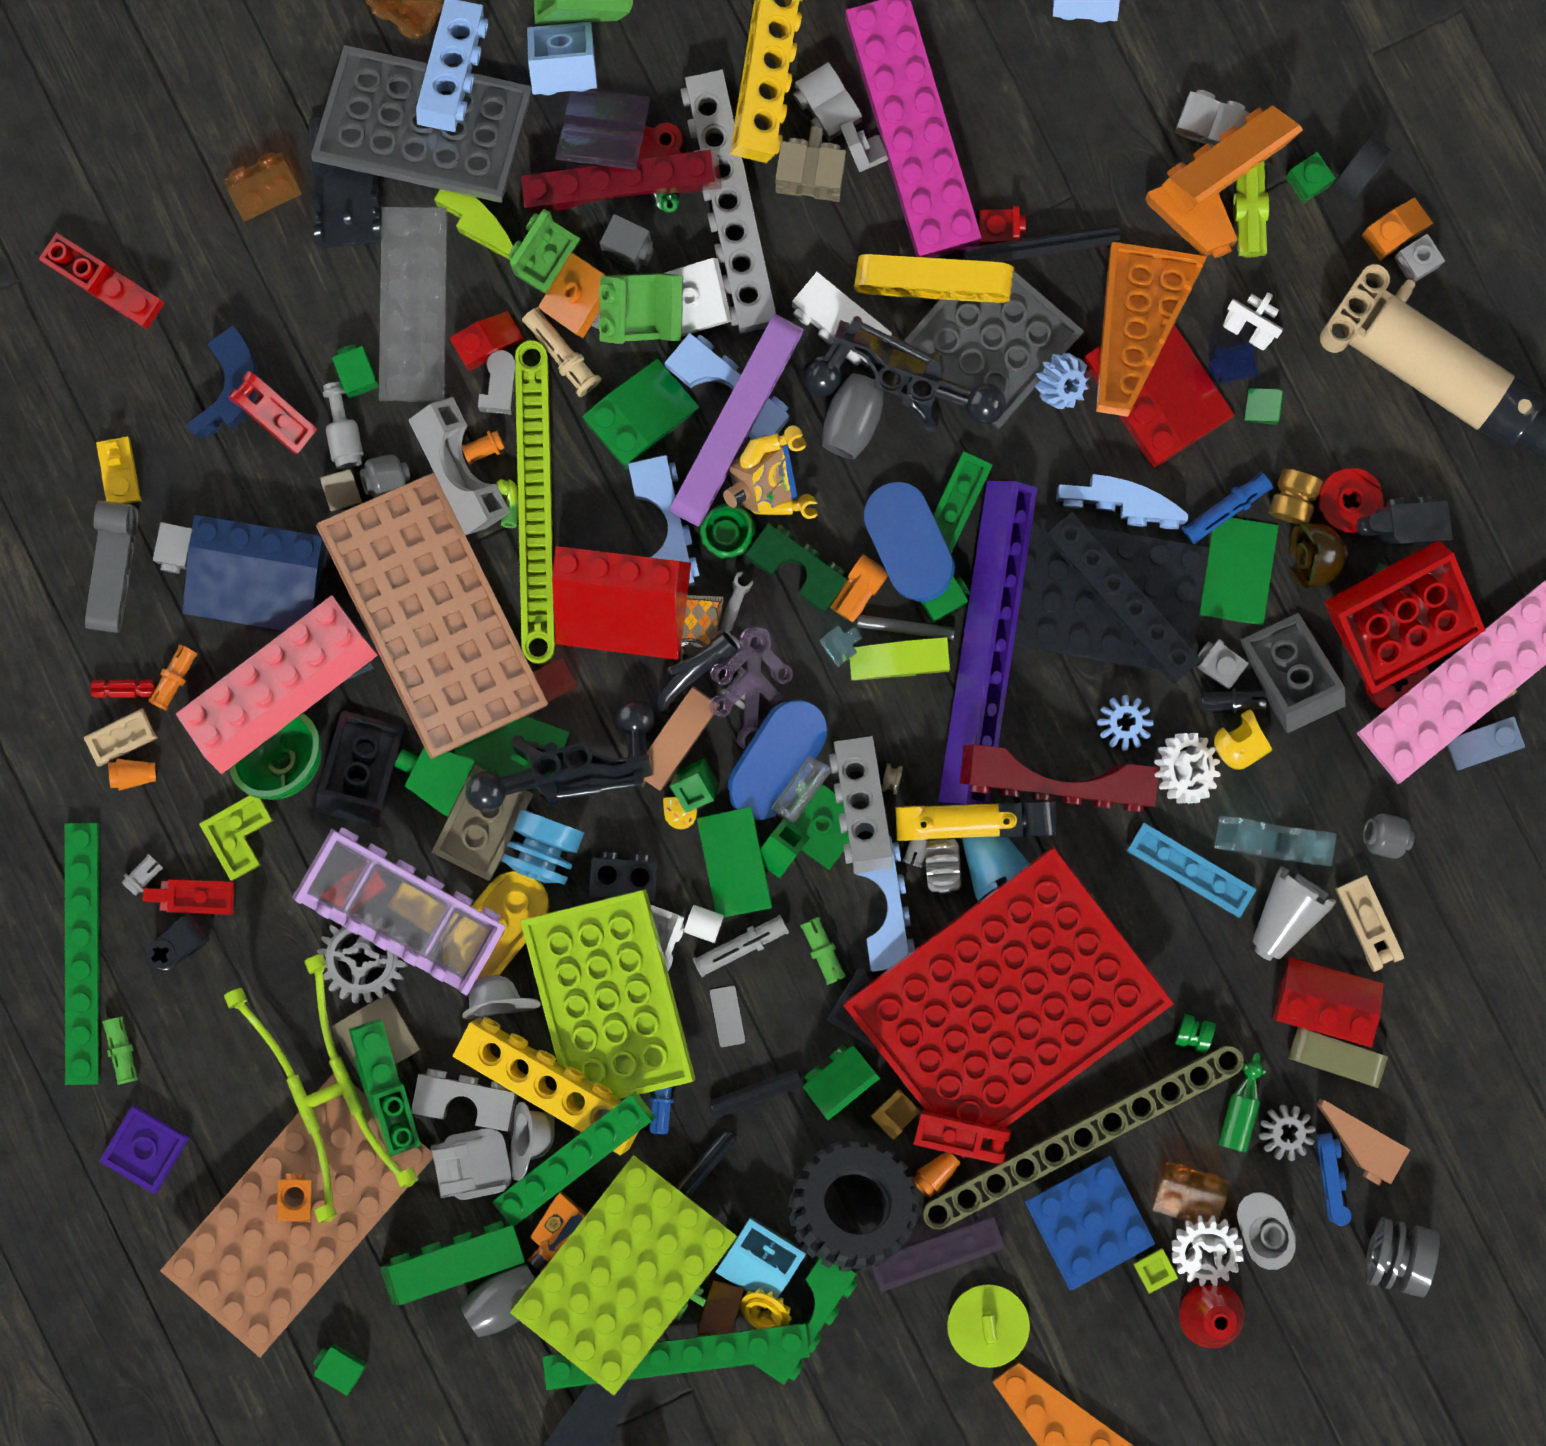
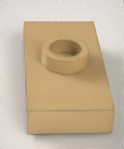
M140 709L85 736L84 740L97 766L100 767L158 737L145 710Z

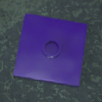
M133 1104L99 1162L156 1195L190 1137Z

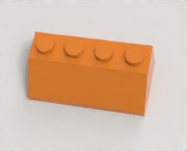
M1273 105L1264 112L1259 107L1244 118L1247 124L1240 129L1233 125L1219 135L1220 143L1214 147H1211L1208 143L1193 154L1195 160L1187 166L1182 161L1167 172L1169 178L1162 186L1185 217L1289 144L1303 131L1301 126Z

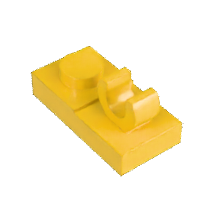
M127 436L96 442L106 501L123 504L141 501L130 438Z

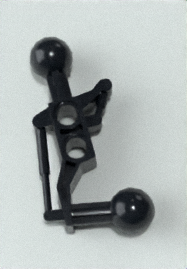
M859 316L853 317L850 323L840 320L833 337V342L826 354L814 357L805 365L803 370L804 384L811 393L821 397L832 395L842 385L843 371L841 365L850 350L864 357L874 371V387L903 397V405L906 407L912 406L916 410L915 412L925 422V429L929 432H934L937 429L940 419L935 405L936 397L965 406L970 418L981 424H991L998 421L1006 410V398L1002 390L997 386L982 383L971 389L943 379L942 375L945 367L943 366L941 354L932 353L930 355L895 336L891 337L863 323ZM889 345H891V346H893V347H895V348H897V349H899V350H901V351L895 350V349L891 348ZM890 369H891V370H895V371H897L898 373H893V372H891V371H889V370H890ZM920 380L926 381V382H928L929 384H924V383L920 382Z
M634 698L624 701L618 707L615 724L620 733L627 737L628 757L612 759L596 753L592 750L587 740L557 749L556 744L553 742L543 746L539 745V743L525 741L521 735H516L511 740L514 751L517 755L528 761L531 769L503 777L491 771H480L471 776L467 782L465 790L466 799L474 809L481 812H492L502 805L506 795L534 787L538 788L540 797H543L551 806L558 804L561 799L600 794L602 791L628 787L642 789L645 786V777L654 775L650 757L647 755L646 737L654 729L656 721L655 711L643 699ZM580 762H586V763H585L584 765H582V766H575L576 764H578V763H580ZM549 771H554V772H553L552 774H550V775H544L545 773H547V772H549ZM592 782L606 783L605 785L594 784V785L582 786V785L589 784V783H592Z

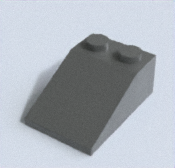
M1299 613L1241 639V644L1263 690L1266 691V697L1287 733L1345 707V687Z

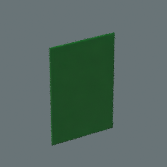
M1229 518V520L1212 531L1200 616L1264 625L1279 525Z
M524 716L457 747L454 754L470 758L478 762V767L503 777L531 769L528 761L515 753L511 743L514 736L521 735L525 741L539 743V745L543 746L553 742L556 744L557 749L565 747L570 732ZM549 771V772L545 773L544 775H550V774H552L554 771Z
M752 807L697 818L716 913L729 917L772 908Z

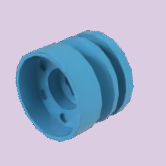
M520 809L513 830L525 837L524 843L508 841L507 846L519 850L520 854L518 859L503 854L501 862L508 864L517 873L538 881L565 885L568 877L555 873L556 866L560 865L571 870L572 864L561 858L560 855L562 851L577 853L584 832Z

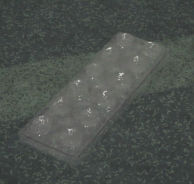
M382 207L380 401L438 402L445 400L447 208Z

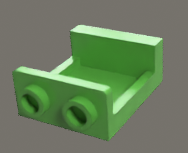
M647 273L600 276V341L623 344L625 341L681 340L682 275Z

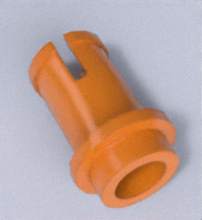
M490 430L487 431L486 436L461 446L469 465L493 453L499 455L500 450L505 448L498 431L491 433Z

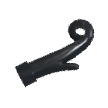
M721 629L709 639L710 643L702 650L668 668L669 674L676 675L662 690L658 698L657 705L661 713L673 715L686 697L681 692L723 658L727 659L738 650V646L728 633Z

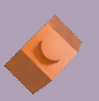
M1414 197L1369 226L1362 234V237L1381 261L1433 225V222Z

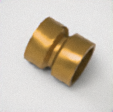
M1283 469L1278 481L1281 493L1274 495L1268 513L1276 518L1298 525L1310 523L1314 510L1310 501L1317 499L1323 481L1304 472Z

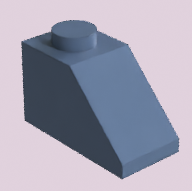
M1510 717L1459 735L1447 746L1458 771L1525 747L1515 717Z

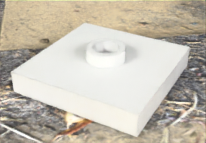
M710 258L665 272L667 274L682 275L681 336L732 321L718 258Z

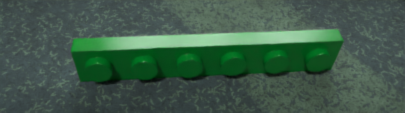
M634 1091L530 1171L520 1181H517L504 1191L492 1203L508 1223L515 1226L648 1125L656 1116L637 1092Z

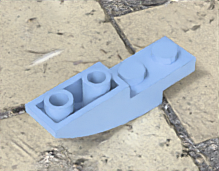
M1093 474L1090 478V487L1059 485L1057 488L1056 501L1064 502L1063 507L1080 509L1083 508V504H1095L1096 510L1115 511V506H1120V519L1127 520V525L1144 527L1147 526V522H1159L1160 528L1179 529V524H1185L1188 521V514L1175 503L1147 487L1127 480Z

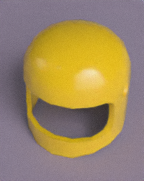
M1251 709L1240 715L1242 724L1238 728L1228 733L1222 727L1214 738V745L1220 758L1233 769H1245L1272 751V747L1261 731Z

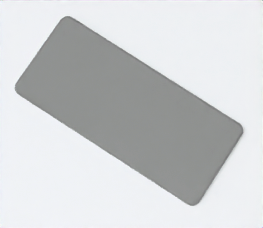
M735 986L710 990L720 1047L745 1043Z

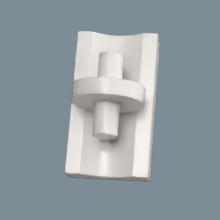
M1268 292L1263 300L1253 294L1250 295L1247 302L1257 308L1256 312L1234 298L1227 308L1230 311L1227 314L1223 327L1238 335L1246 321L1257 326L1249 342L1261 350H1264L1274 337L1278 339L1283 331L1282 327L1262 316L1264 312L1275 318L1279 311L1269 304L1273 295Z

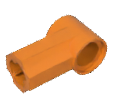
M862 554L847 578L849 580L830 608L843 618L854 623L872 595L875 596L888 577L886 569Z

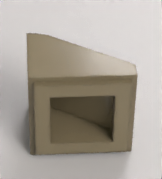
M351 469L320 478L331 512L362 503L355 475Z

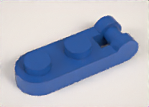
M1331 1133L1317 1134V1149L1327 1216L1331 1222L1344 1226L1350 1222L1351 1212L1343 1206L1341 1191H1346V1180L1344 1172L1338 1171L1337 1158H1341L1340 1142L1338 1138L1333 1139Z

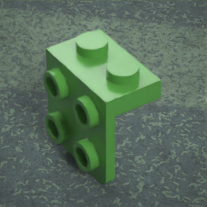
M543 209L540 215L535 213L526 226V230L529 231L523 242L518 240L514 244L508 257L511 258L510 266L515 276L547 294L571 252L574 253L581 239L553 222L550 212Z

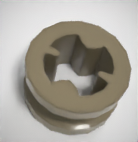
M887 763L882 792L892 790L893 794L897 795L903 766L893 768L891 764Z

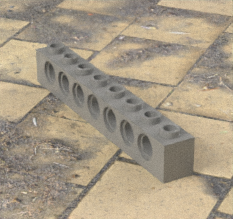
M723 70L686 77V88L680 90L684 108L691 107L693 119H689L687 122L691 139H698L700 150L696 151L711 149L719 156V165H726L730 169L729 175L721 178V189L702 192L704 201L711 200L713 212L707 214L711 232L718 231L720 243L715 244L714 247L719 263H724L727 275L722 276L726 295L731 294L734 306L729 307L732 320L731 325H738L739 333L764 329L768 326L776 312L742 157L730 155L734 119ZM704 103H712L717 107V110L714 114L705 116L699 112V108ZM711 134H719L724 140L720 146L711 147L706 143V138ZM724 196H732L737 200V204L734 208L727 210L719 205V201ZM731 227H739L743 230L744 235L740 240L732 241L726 236L727 230ZM738 258H745L749 260L751 266L745 272H738L732 266L734 261ZM752 289L757 293L758 297L753 303L747 304L740 300V293L743 290Z

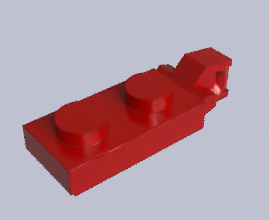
M168 879V881H161V889L143 888V901L160 902V910L171 913L234 915L235 882Z

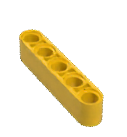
M864 254L858 257L854 290L868 295L1004 303L1010 301L1014 267L1001 262Z

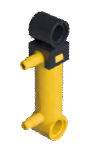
M1056 801L895 807L897 841L1057 834Z

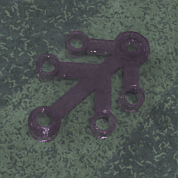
M751 626L745 629L739 639L740 648L725 664H717L711 670V678L714 682L720 685H727L733 679V673L747 661V672L723 696H715L709 703L711 713L718 717H725L730 713L731 707L745 693L744 727L737 735V743L743 750H746L750 743L745 742L747 734L752 733L753 739L759 729L757 728L759 691L769 701L770 710L780 700L784 702L790 701L787 697L780 695L761 673L762 659L771 668V676L775 681L786 684L793 677L792 668L782 663L770 649V634L760 626ZM757 636V644L751 647L750 642L752 638ZM782 668H785V676L783 678H779V671ZM722 669H725V671H726L725 677H724L723 679L719 680V678H718L719 672H720ZM723 701L724 708L717 712V704Z

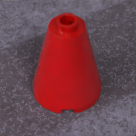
M1211 1282L1205 1283L1204 1286L1198 1284L1190 1289L1181 1301L1179 1310L1180 1326L1185 1335L1201 1347L1220 1348L1228 1345L1242 1330L1245 1318L1242 1301L1231 1288L1224 1284L1217 1283V1286H1213ZM1221 1317L1220 1320L1216 1324H1214L1216 1318Z

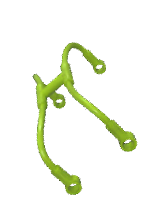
M318 954L304 962L309 974H315L322 1033L331 1059L329 1063L338 1083L307 1096L299 1076L295 1075L292 1066L278 1043L244 1004L247 998L243 989L238 988L224 995L228 1008L234 1007L239 1009L260 1033L274 1052L288 1077L286 1081L309 1134H312L320 1161L325 1205L315 1209L314 1213L318 1222L322 1223L332 1221L337 1216V1212L333 1205L332 1183L327 1154L319 1132L321 1128L312 1109L317 1105L343 1095L351 1115L355 1116L373 1149L395 1174L399 1187H410L419 1179L414 1167L403 1171L393 1161L379 1143L363 1116L362 1105L345 1069L341 1057H338L332 1039L323 979L324 969L328 965L323 954Z

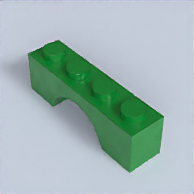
M820 1257L817 1258L806 1275V1281L811 1287L815 1299L812 1315L806 1322L808 1346L811 1354L822 1339L818 1332L824 1323L830 1326L838 1315L840 1309L836 1305L841 1297L845 1296L848 1298L858 1284V1281L854 1279L857 1274L854 1269H851L849 1272L839 1271V1266L834 1264L828 1268L821 1264L823 1259ZM801 1358L753 1364L783 1385L788 1378L794 1381L804 1366L800 1362Z

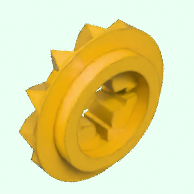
M761 1288L755 1292L749 1290L741 1300L740 1308L744 1318L757 1329L788 1325L791 1320L789 1315L791 1308L783 1304V1298L773 1296L772 1291L765 1293Z

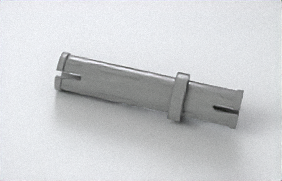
M781 915L756 928L751 926L747 928L748 932L697 958H693L701 977L755 949L761 951L764 949L763 945L784 934H788L789 931Z

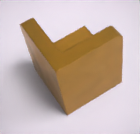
M897 1088L870 1116L894 1140L902 1132V1129L919 1114V1109Z

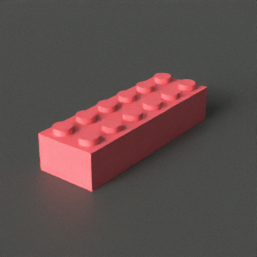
M331 595L177 712L176 715L203 756L223 774L378 655L348 613Z

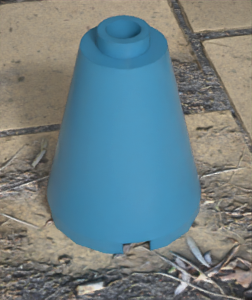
M1008 837L962 838L973 890L978 902L1030 864Z

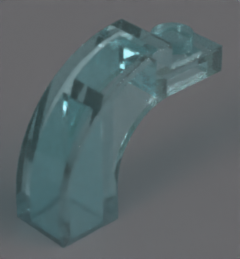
M1220 816L1215 848L1282 861L1332 866L1337 834L1278 826L1244 818Z

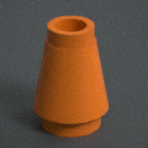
M124 759L108 762L110 788H118L121 791L156 782L155 762L148 763Z
M944 1152L915 1171L916 1176L914 1180L917 1185L916 1187L929 1199L934 1194L939 1195L956 1171V1168L960 1165V1162L952 1153Z

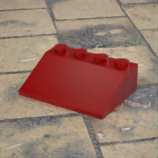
M1174 325L1129 416H1118L1154 469L1235 415ZM1101 346L1087 354L1083 360L1097 385Z
M1439 540L1324 601L1336 631L1372 695L1466 645L1480 633L1486 631L1454 553Z
M556 546L552 575L555 644L680 660L691 562Z

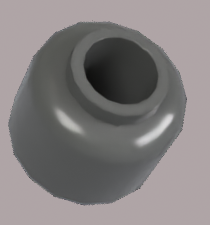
M388 454L368 459L365 462L364 469L360 470V479L365 493L371 494L373 498H376L406 485L405 482L410 481V473L406 462L400 463L396 455Z
M1380 813L1366 822L1363 830V841L1367 844V848L1371 853L1397 859L1402 857L1406 850L1412 848L1414 833L1411 831L1408 820Z

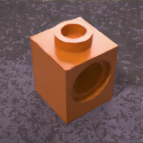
M290 1173L285 1175V1180L278 1179L277 1221L311 1222L312 1180H305L306 1174ZM293 1188H298L304 1193V1201L296 1207L289 1206L285 1201L286 1193Z

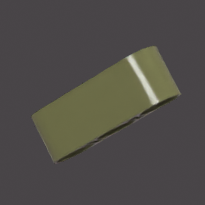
M1298 1027L1288 1059L1379 1088L1388 1057Z

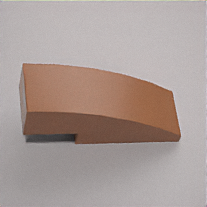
M694 686L691 688L647 751L654 775L645 777V781L659 791L667 784L720 706L719 703Z

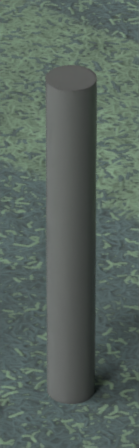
M859 615L857 627L931 638L947 637V640H953L955 633L954 627Z

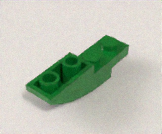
M376 1019L348 1029L356 1054L354 1060L388 1155L391 1157L421 1146L404 1085L399 1081L383 1021Z

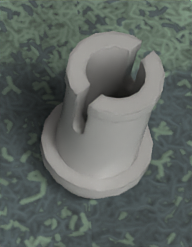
M934 839L909 841L902 861L910 864L914 852H917L913 865L922 868L925 858V846L928 841Z
M147 854L146 858L129 875H124L125 879L121 883L136 896L139 892L143 893V888L163 867L152 856Z

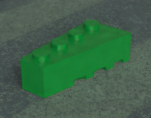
M503 1221L495 1222L484 1226V1233L473 1236L472 1232L469 1231L452 1237L454 1243L441 1246L440 1242H436L422 1247L423 1253L410 1257L409 1252L390 1258L391 1263L380 1266V1270L391 1304L402 1305L525 1263L514 1226H504Z

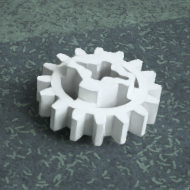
M1198 733L1175 734V738H1167L1165 740L1167 747H1159L1158 749L1162 759L1154 761L1156 765L1160 766V771L1155 773V777H1162L1163 780L1159 786L1160 790L1169 789L1167 798H1176L1179 804L1199 803L1200 799L1209 798L1208 789H1216L1217 787L1213 777H1220V773L1214 767L1220 763V760L1213 759L1212 757L1216 751L1215 747L1207 748L1208 739L1198 738ZM1184 747H1187V748H1188L1187 750H1184V751H1181V752H1180V750L1183 749Z
M1214 1215L1210 1217L1209 1222H1204L1202 1216H1198V1223L1195 1225L1187 1220L1185 1222L1186 1231L1177 1229L1176 1236L1178 1240H1172V1250L1175 1251L1172 1253L1173 1263H1178L1177 1272L1182 1274L1187 1271L1188 1282L1193 1281L1195 1277L1199 1278L1200 1286H1204L1206 1280H1211L1213 1286H1217V1278L1219 1277L1229 1281L1228 1271L1237 1273L1239 1271L1237 1262L1243 1261V1252L1240 1251L1243 1249L1242 1239H1237V1229L1232 1228L1228 1230L1229 1226L1226 1219L1217 1224ZM1191 1241L1193 1246L1188 1249V1254H1186L1187 1245ZM1227 1248H1229L1228 1256L1223 1260L1222 1255L1227 1253Z

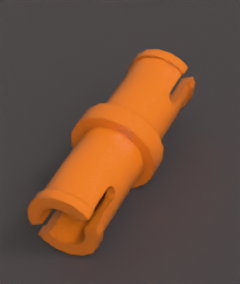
M179 644L167 669H162L160 673L162 678L148 702L167 711L177 689L185 684L186 680H184V677L198 654Z

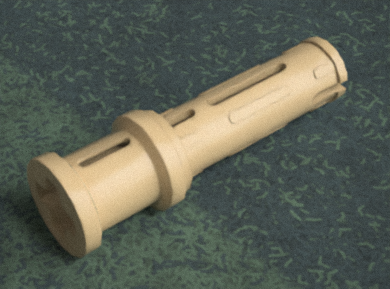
M538 307L529 311L522 318L523 323L527 325L559 364V373L562 376H567L576 387V394L579 397L589 393L601 382V377L594 375L583 362L585 359L583 355L573 352Z

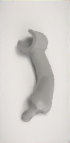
M743 572L737 573L732 582L734 591L725 609L719 631L722 629L729 634L738 646V649L743 644L731 635L730 632L733 629L744 594L749 592L753 585V580L745 587L738 583Z

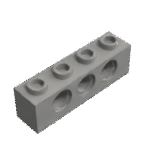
M873 736L834 742L835 754H829L831 772L832 774L838 773L840 783L834 784L836 803H843L844 813L838 815L841 834L848 833L849 844H843L846 864L853 863L854 874L892 869L893 857ZM855 771L863 774L861 778L856 780L848 777L851 772ZM858 801L868 804L866 808L861 810L852 807ZM863 831H868L873 834V836L867 840H862L857 837V835Z

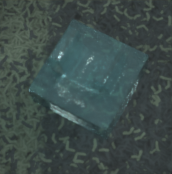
M837 626L828 632L820 640V643L836 666L839 667L857 653L853 645L862 636L855 627L844 634L842 629Z

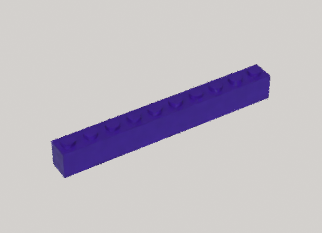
M987 481L938 802L953 805L990 804L992 788H990L989 794L970 792V785L959 783L964 745L975 744L998 747L1037 494V487L1016 481Z

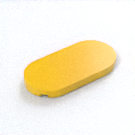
M516 871L501 874L488 885L472 905V907L481 912L484 907H487L501 915L499 922L506 926L476 980L500 975L526 944L521 920L548 913L549 898L544 885L540 881L519 874ZM463 916L447 935L443 943V963L464 974L489 929Z

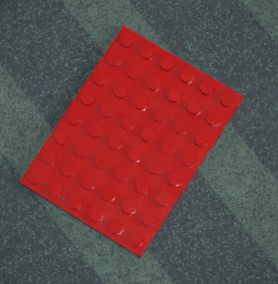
M1053 846L846 1000L843 1006L925 1111L989 1126L1006 1128L1171 1007L1174 1002ZM983 1137L982 1144L987 1142L989 1139Z

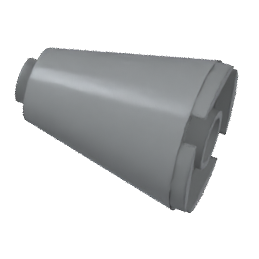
M1280 867L1276 873L1252 940L1256 945L1254 951L1269 961L1273 957L1280 959L1336 903L1334 899L1325 900L1328 893L1301 875L1297 874L1295 879L1287 875L1290 870L1285 867Z

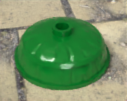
M303 713L229 768L235 784L246 794L260 799L278 800L298 793L310 783L320 765L321 739L318 729L310 718Z

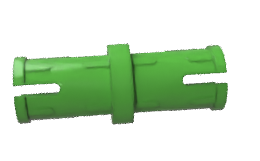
M816 917L809 920V922L801 924L800 926L812 949L810 954L813 959L816 958L827 985L836 982L837 979L840 980L846 977L834 953L836 947L833 942H829L820 918Z
M123 1016L102 1021L109 1046L107 1054L108 1057L112 1058L117 1085L139 1080L131 1051H134L133 1044H129Z

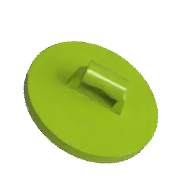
M985 1284L972 1287L957 1298L949 1312L947 1328L951 1344L964 1360L979 1367L991 1368L1007 1364L1020 1354L1029 1337L1030 1323L1024 1304L1013 1292L998 1285Z

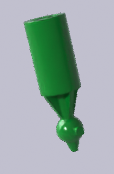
M1255 1053L1251 1060L1245 1064L1243 1063L1242 1070H1244L1246 1078L1237 1091L1231 1094L1218 1143L1220 1146L1246 1153L1260 1105L1256 1079L1266 1073V1070L1263 1069L1260 1063V1054Z

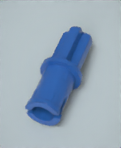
M672 1087L652 1091V1098H648V1101H651V1111L656 1116L649 1125V1131L653 1134L668 1133L670 1105L674 1103V1099H671Z

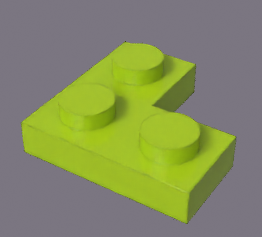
M249 795L199 825L231 881H234L261 865L246 836L274 820L262 799Z

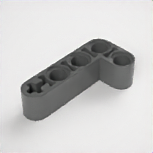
M101 500L96 504L94 528L98 531L85 616L86 629L120 633L138 527L139 513L138 509L133 505Z

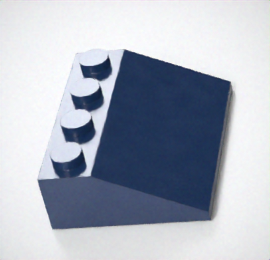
M194 515L188 548L182 614L280 631L287 630L316 608L326 553V545L322 537Z

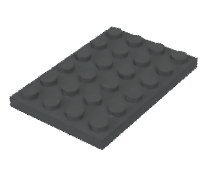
M344 45L311 154L312 161L502 203L530 103L532 86L474 74L471 93L465 92L463 100L467 102L464 121L458 120L455 132L417 125L416 107L428 63ZM444 91V92H441L440 94L449 95V94H451L452 92Z

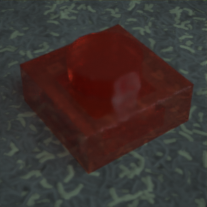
M563 658L533 672L548 702L577 688Z

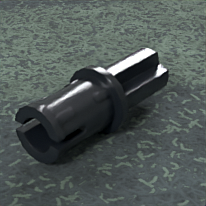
M1232 688V692H1204L1201 694V709L1204 712L1233 711V714H1237V711H1247L1249 709L1266 711V691H1236V688Z

